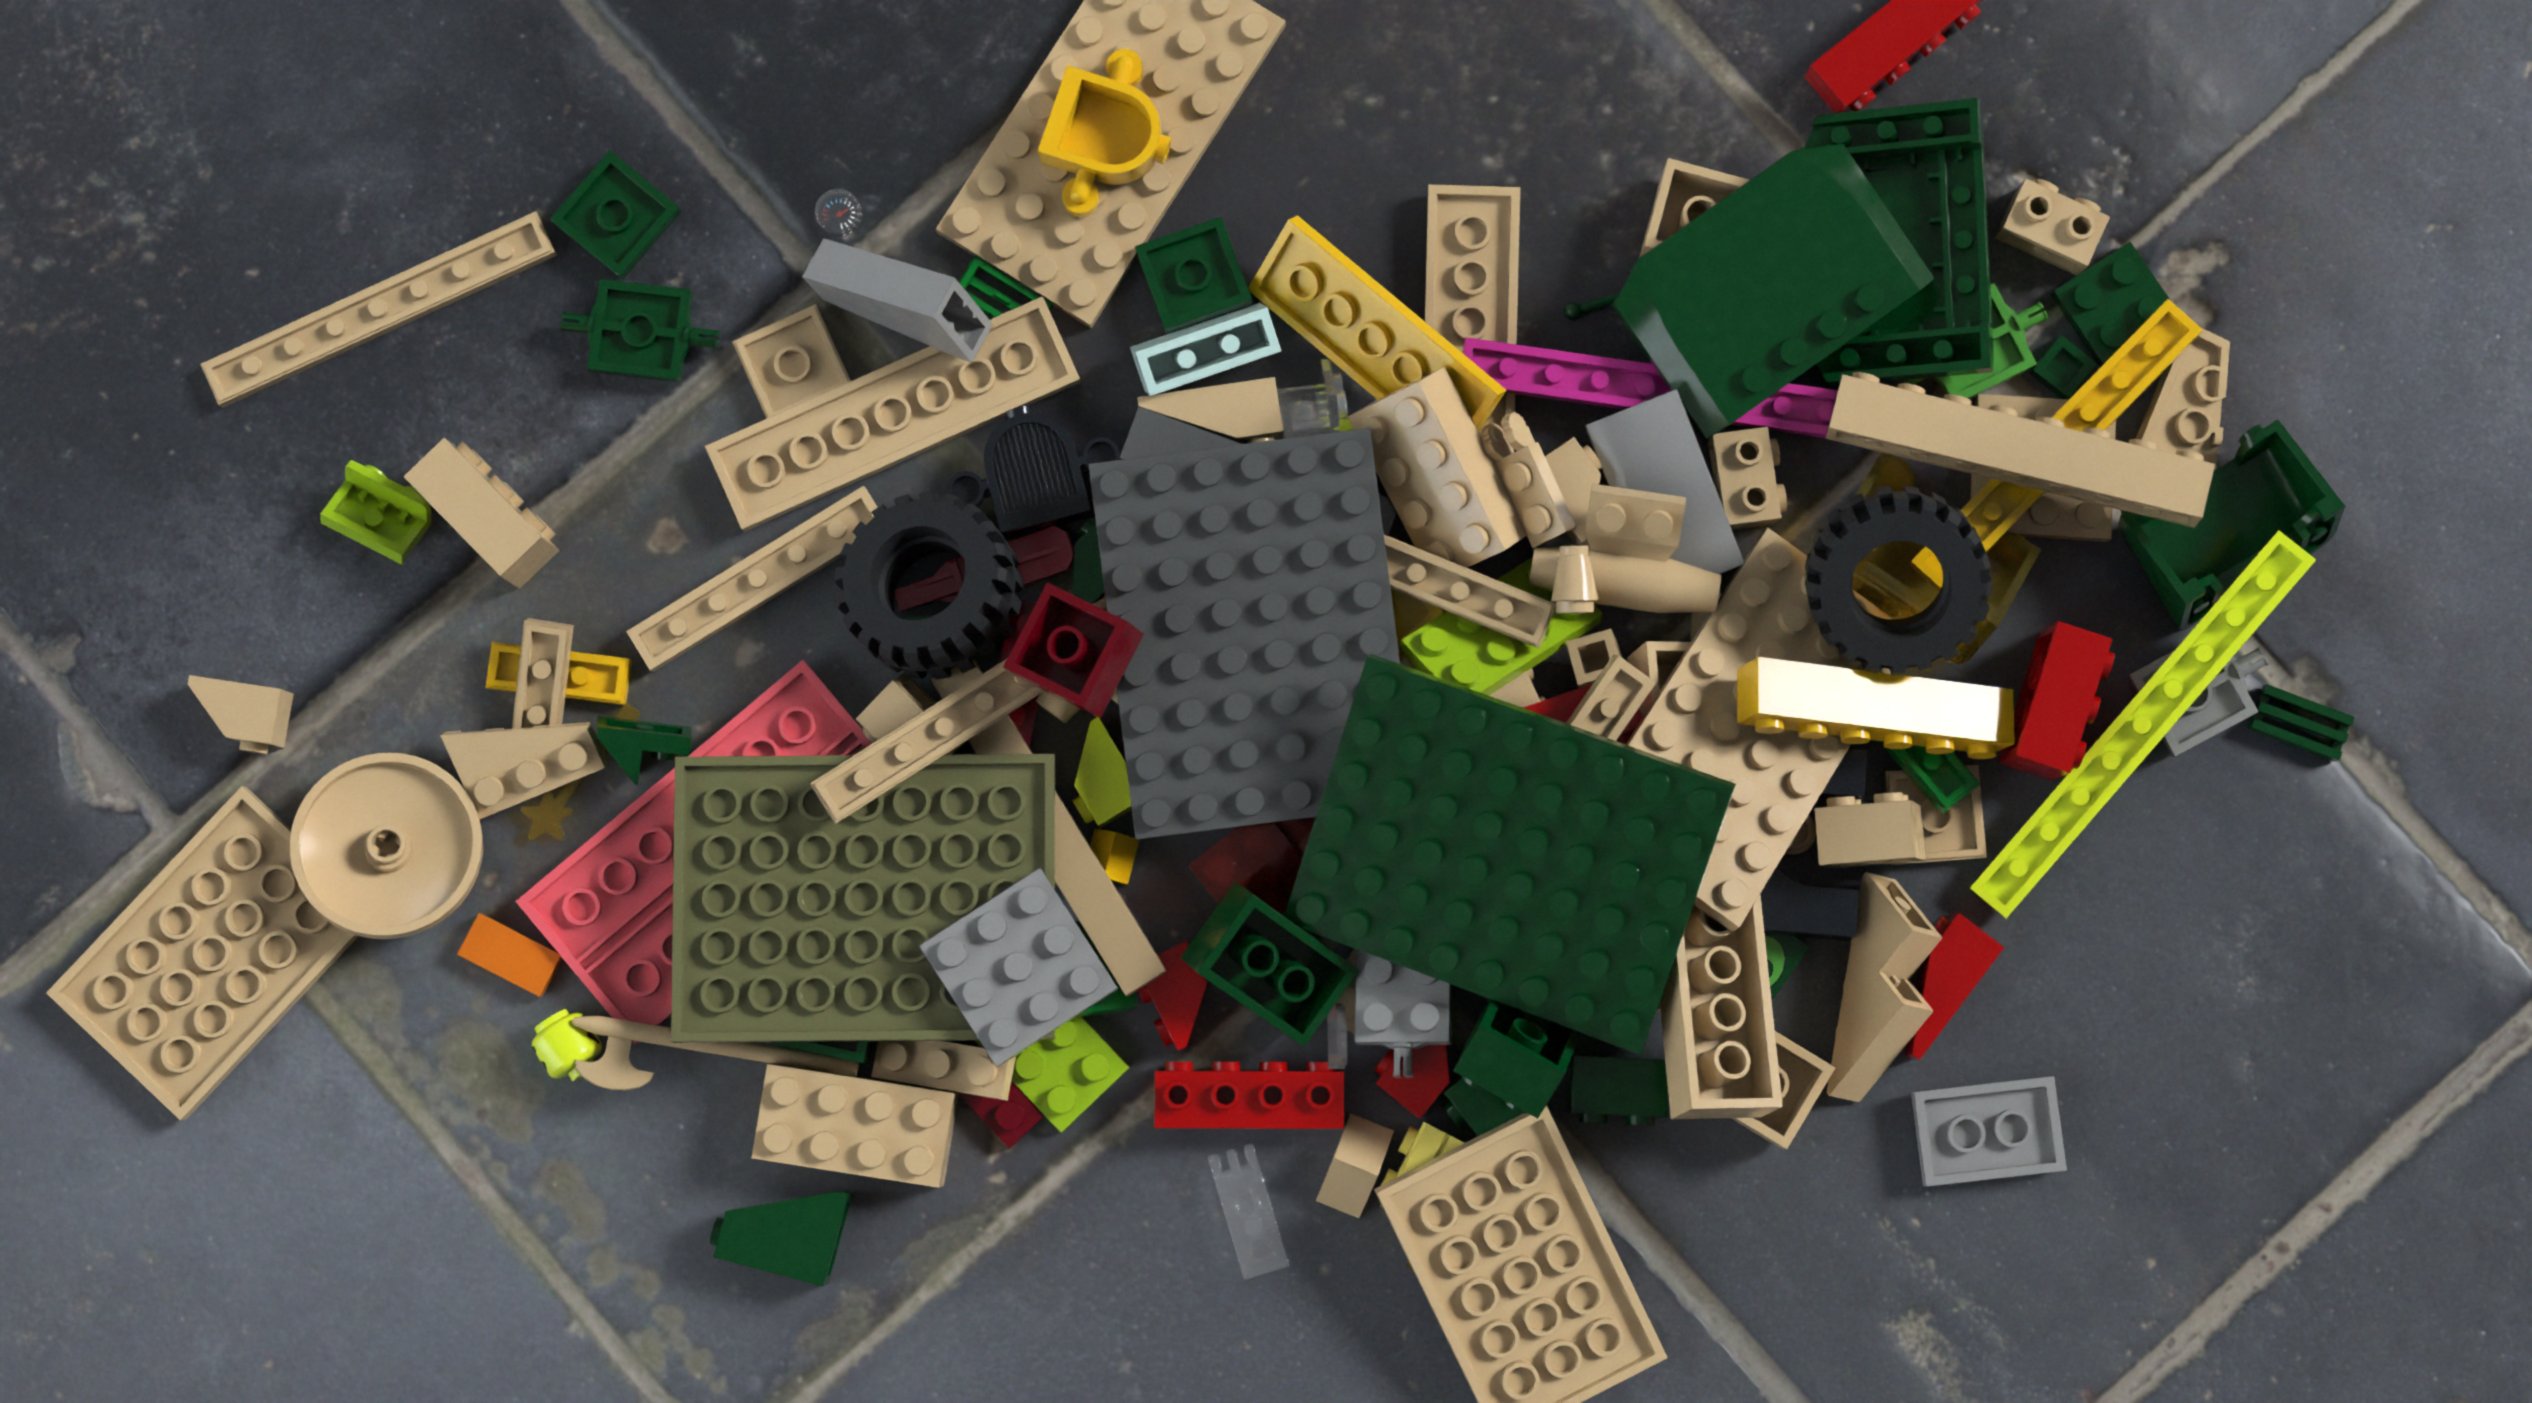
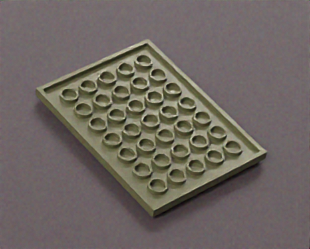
M1055 754L943 755L836 824L809 783L854 755L675 757L671 1042L979 1040L919 945L1039 868L1042 869L1055 890ZM1055 1031L1041 1040L1055 1039Z

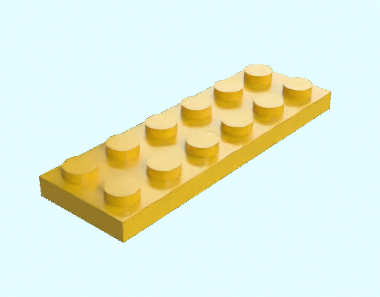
M1298 215L1288 219L1248 287L1250 293L1377 400L1445 366L1479 432L1506 392L1504 387Z

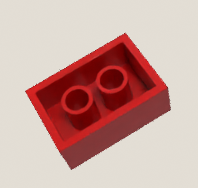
M2061 621L2055 622L2038 633L2014 708V744L2001 750L1998 764L2049 781L2071 773L2072 768H2079L2087 746L2086 742L2081 741L2086 723L2091 725L2094 722L2100 707L2101 698L2096 697L2095 693L2100 679L2106 680L2113 666L2115 654L2109 652L2112 638Z

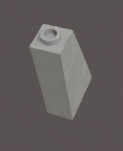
M825 238L822 240L815 255L810 259L808 267L802 276L822 300L970 363L973 362L993 325L956 278Z

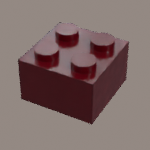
M1046 583L1003 668L1021 680L1101 718L1144 634L1128 621L1052 584Z

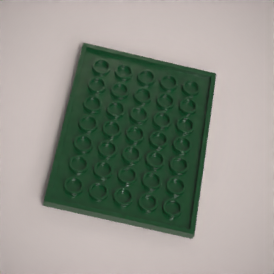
M1370 654L1367 656L1284 916L1301 929L1641 1055L1736 784Z

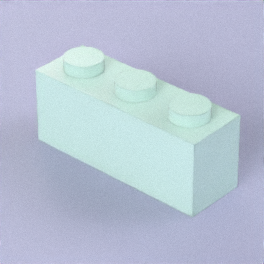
M1261 303L1130 347L1143 389L1149 396L1281 352L1268 307Z

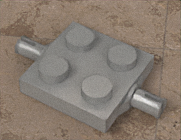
M2260 647L2237 660L2232 657L2162 738L2172 757L2258 713L2255 704L2247 692L2245 676L2265 665H2269L2267 657H2263L2250 665L2248 664L2264 654ZM2174 651L2127 675L2137 694Z
M1357 949L1356 968L1359 969V972L1356 974L1355 1043L1357 1045H1382L1394 1050L1393 1077L1403 1078L1404 1076L1405 1078H1413V1050L1427 1045H1452V984Z

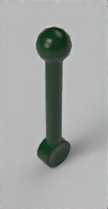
M1620 292L1580 305L1569 303L1564 308V315L1569 320H1577L1582 313L1613 304Z

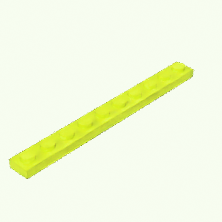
M2278 530L2087 751L2079 768H2073L2071 773L2062 780L1973 883L1970 890L2007 919L2309 570L2316 559Z

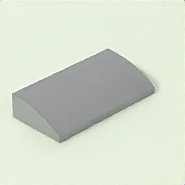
M1677 389L1585 425L1595 454L1601 462V469L1608 486L1686 497L1679 547L1673 552L1670 559L1717 574L1745 564Z

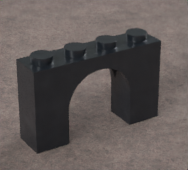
M1848 749L1818 799L1826 800L1828 798L1854 796L1855 799H1862L1865 797L1867 750ZM1778 867L1775 868L1760 893L1764 933L1850 941L1856 937L1859 890L1803 885L1788 878Z

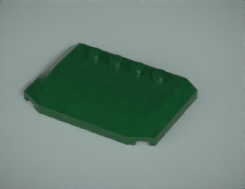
M1971 98L1816 115L1812 123L1813 130L1805 147H1801L1800 150L1844 144L1935 278L1915 295L1818 362L1817 366L1828 385L1839 386L1842 375L1852 376L1854 372L1874 375L1880 379L1879 382L1993 372L1994 344L1984 134L1979 99Z
M1844 144L1795 150L1787 153L1639 257L1630 270V275L1619 295L1615 298L1612 307L1669 390L1677 389L1687 416L1702 438L1708 439L1915 295L1935 278Z

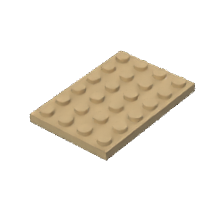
M241 786L46 992L50 998L180 1121L187 1120L358 938L357 935L348 933L325 920L310 905L296 881L291 866V828L244 786Z
M1545 1106L1538 1119L1528 1113L1521 1114L1374 1189L1478 1403H1581L1668 1358L1547 1106Z

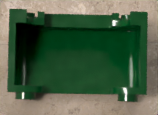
M2279 420L2274 421L2265 428L2262 424H2259L2246 431L2238 440L2241 446L2238 448L2235 458L2214 470L2203 518L2195 528L2121 510L2122 515H2120L2119 527L2169 616L2180 630L2190 628L2201 621L2278 530L2308 554L2314 553L2325 545L2337 531L2346 506Z

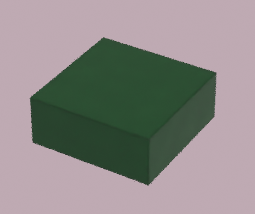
M2060 335L2029 374L2061 399H2069L2096 366L2097 362L2064 336Z

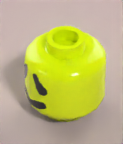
M563 1009L534 1028L537 1035L532 1040V1048L549 1076L554 1079H560L569 1075L572 1082L583 1078L576 1070L575 1060L594 1062L593 1059L602 1051L601 1041L596 1034L573 1025L572 1021L575 1017H584L582 1013L569 1014L567 1009Z

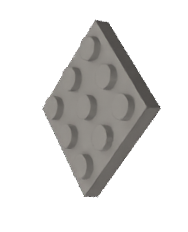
M1041 868L919 945L997 1068L1118 990L1113 979Z

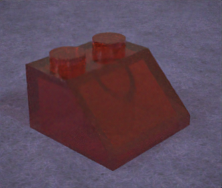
M1270 822L1235 828L1190 863L1188 867L1217 905L1236 881L1283 914L1286 912L1302 859L1276 824Z

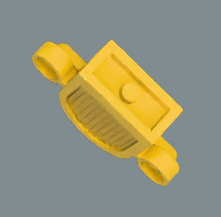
M1130 49L1116 50L1108 57L1106 62L1108 78L1067 65L1038 148L1040 162L1077 174L1076 178L1069 180L1062 190L1064 208L1072 216L1083 218L1096 211L1099 205V193L1094 184L1095 180L1112 185L1130 183L1144 176L1153 167L1155 162L1164 164L1168 156L1172 137L1161 134L1160 119L1156 107L1146 94L1135 88L1143 77V65L1139 55Z

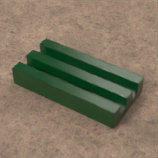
M2266 684L2262 686L2256 703L2258 713L2252 715L2247 729L2336 762L2341 758V748L2347 741L2349 735L2347 731L2352 726L2355 717ZM2269 699L2338 724L2337 728H2330L2269 705ZM2265 714L2332 740L2329 747L2262 722L2263 716Z

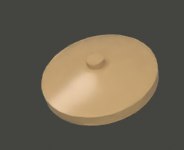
M402 753L365 755L347 761L332 769L311 788L303 799L295 815L290 835L291 866L296 881L310 905L334 926L348 933L372 939H397L412 936L426 931L445 920L462 904L470 893L479 874L483 856L481 824L475 806L466 790L452 775L438 765L417 756Z

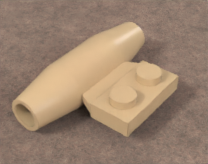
M1592 484L1584 534L1589 543L1588 555L1591 560L1599 600L1594 601V604L1654 613L1716 611L1721 575L1670 559V556L1679 547L1686 497ZM1560 547L1534 548L1529 585L1553 592Z

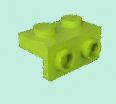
M350 460L345 466V481L320 513L321 524L403 565L432 524L431 505L414 487H404L387 478L378 468L371 465L363 466L353 460Z

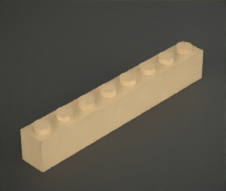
M1854 372L1852 376L1842 375L1826 439L2195 528L2203 518L2215 464L2203 461L2204 456L2199 453L2177 450L2175 454L2157 450L2155 443L2142 439H2130L2129 443L2110 439V433L2097 428H2083L2082 432L2064 428L2062 421L2051 417L2040 416L2036 418V421L2017 416L2018 412L2005 406L1993 405L1990 406V409L1972 406V401L1966 397L1946 394L1944 398L1925 394L1926 390L1913 384L1900 383L1898 387L1879 383L1880 379L1867 373Z

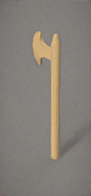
M598 1015L575 1017L572 1021L574 1026L588 1032L608 1036L606 1050L601 1059L595 1062L575 1060L576 1070L585 1080L610 1090L640 1088L650 1082L655 1074L638 1070L631 1065L629 1054L632 1040L853 1077L857 1076L859 1062L760 1042L673 1043L671 1042L670 1027Z

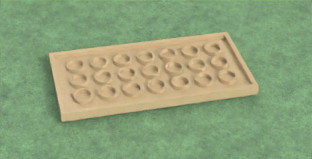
M1084 0L936 227V232L973 256L977 255L1051 301L1055 307L1092 328L1136 260L1135 246L1149 240L1286 27V21L1253 0ZM1130 49L1139 55L1143 65V77L1135 88L1146 94L1156 107L1160 119L1161 134L1172 137L1168 156L1164 164L1155 162L1153 167L1144 176L1130 183L1112 185L1095 180L1094 184L1099 193V205L1096 211L1083 218L1072 216L1064 208L1062 190L1069 180L1076 178L1077 174L1040 162L1038 148L1067 65L1108 78L1106 72L1108 57L1116 50Z
M1766 528L1759 535L1744 559L1745 564L1739 566L1718 599L1716 611L1709 613L1626 743V745L1736 784L1694 904L1731 932L1738 929L1743 923L1851 744L1841 742V736L1827 735V737L1820 739H1805L1798 736V731L1784 730L1776 734H1763L1756 732L1755 726L1737 724V668L1757 657L1863 670L1862 662L1855 660L1849 663L1839 656L1838 648L1835 645L1829 646L1822 637L1817 622H1814L1806 592L1805 564L1807 556L1770 528ZM1853 590L1857 602L1866 612L1880 618L1892 619ZM1880 667L1879 672L1891 674L1888 668Z

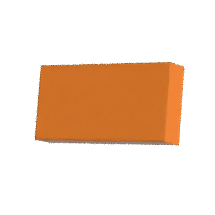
M478 913L457 955L538 997H543L563 959L557 951L483 913Z

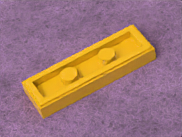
M492 642L485 688L516 692L521 645ZM571 651L565 699L626 706L632 660L630 658Z

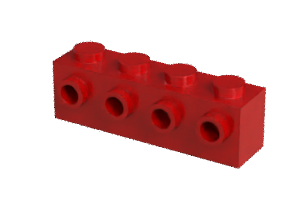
M1165 1062V1071H1155L1154 1128L1344 1129V1072H1334V1062H1306V1071H1287V1062H1259V1071H1240V1062H1212V1071H1193V1062Z

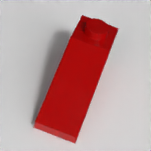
M1960 913L1952 914L1948 919L1941 915L1933 924V927L1941 935L1942 939L1920 965L1916 986L1918 992L1932 1008L1933 1013L1905 1047L1904 1055L1911 1060H1920L2005 948Z

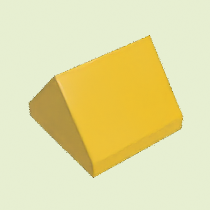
M1094 828L1090 843L1091 849L1111 881L1128 885L1140 840L1117 832Z

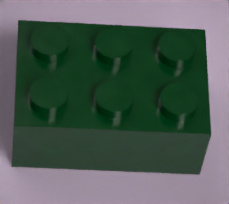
M1236 881L1180 957L1202 977L1303 1047L1306 1046L1359 972V969L1304 929L1298 927L1283 914Z
M1489 999L1482 1008L1453 1071L1461 1075L1470 1086L1480 1090L1486 1089L1502 1098L1512 1110L1523 1114L1528 1113L1538 1119L1565 1075L1581 1032Z

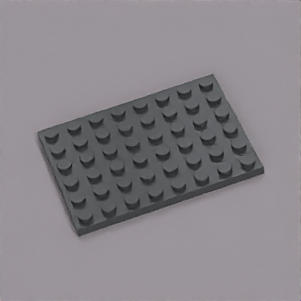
M1370 428L1089 464L1107 612L1128 621L1144 634L1117 686L1135 838L1144 839L1316 817L1367 656L1374 654L1400 664Z

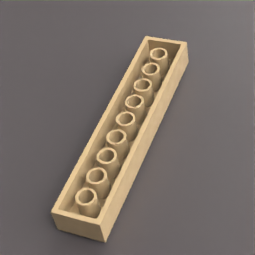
M1646 641L1627 657L1628 663L1656 682L1639 707L1642 716L1647 712L1691 642ZM1761 895L1758 896L1741 926L1733 932L1694 905L1660 1001L1671 1119L1762 1117L1782 1108L1783 1105Z

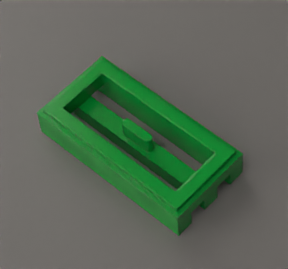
M977 255L974 256L958 281L964 289L970 284L1011 310L1022 305L975 277L974 275L978 269L1031 301L1042 297ZM967 292L987 317L992 319L1003 314ZM1044 298L1050 311L1053 306V303Z

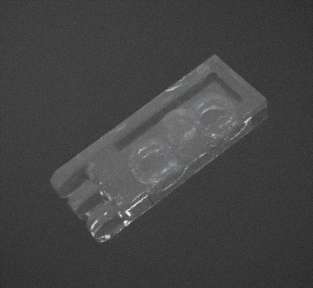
M1253 1143L1244 1145L1245 1158L1249 1162L1247 1165L1240 1166L1235 1148L1226 1151L1231 1169L1222 1172V1164L1217 1154L1208 1156L1244 1280L1289 1267Z

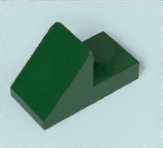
M603 716L597 717L596 737L635 785H638L642 751H651L652 757L662 760H675V757H679V755H690L692 733L689 726Z

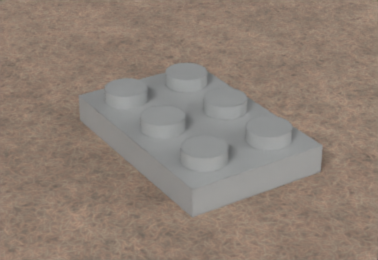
M2054 1076L1911 1092L1923 1186L1928 1187L2067 1171Z

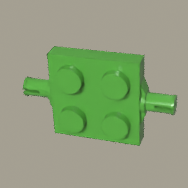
M1995 283L1991 284L1994 344L1993 372L1932 377L1940 385L1944 394H1954L1971 399L2034 368L2037 363L2026 344L2025 330L2048 320L2046 310L2029 318L2044 308L2042 303L2037 302L2035 305L2016 314L2014 310L2005 304ZM1926 378L1904 380L1903 383L1914 385Z

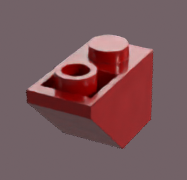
M1187 941L1159 954L1158 957L1168 972L1138 990L1144 1004L1153 1001L1161 1018L1153 1022L1165 1046L1167 1047L1174 1043L1178 1051L1188 1047L1208 986L1207 980L1180 958L1189 946Z
M1427 1045L1413 1050V1078H1405L1404 1076L1403 1078L1393 1077L1394 1050L1392 1049L1385 1054L1374 1068L1380 1074L1375 1084L1418 1119L1424 1115L1450 1082L1446 1045Z

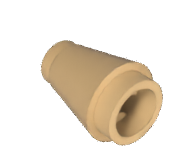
M1560 546V556L1558 557L1551 602H1556V613H1594V601L1599 600L1591 560L1588 555V546Z

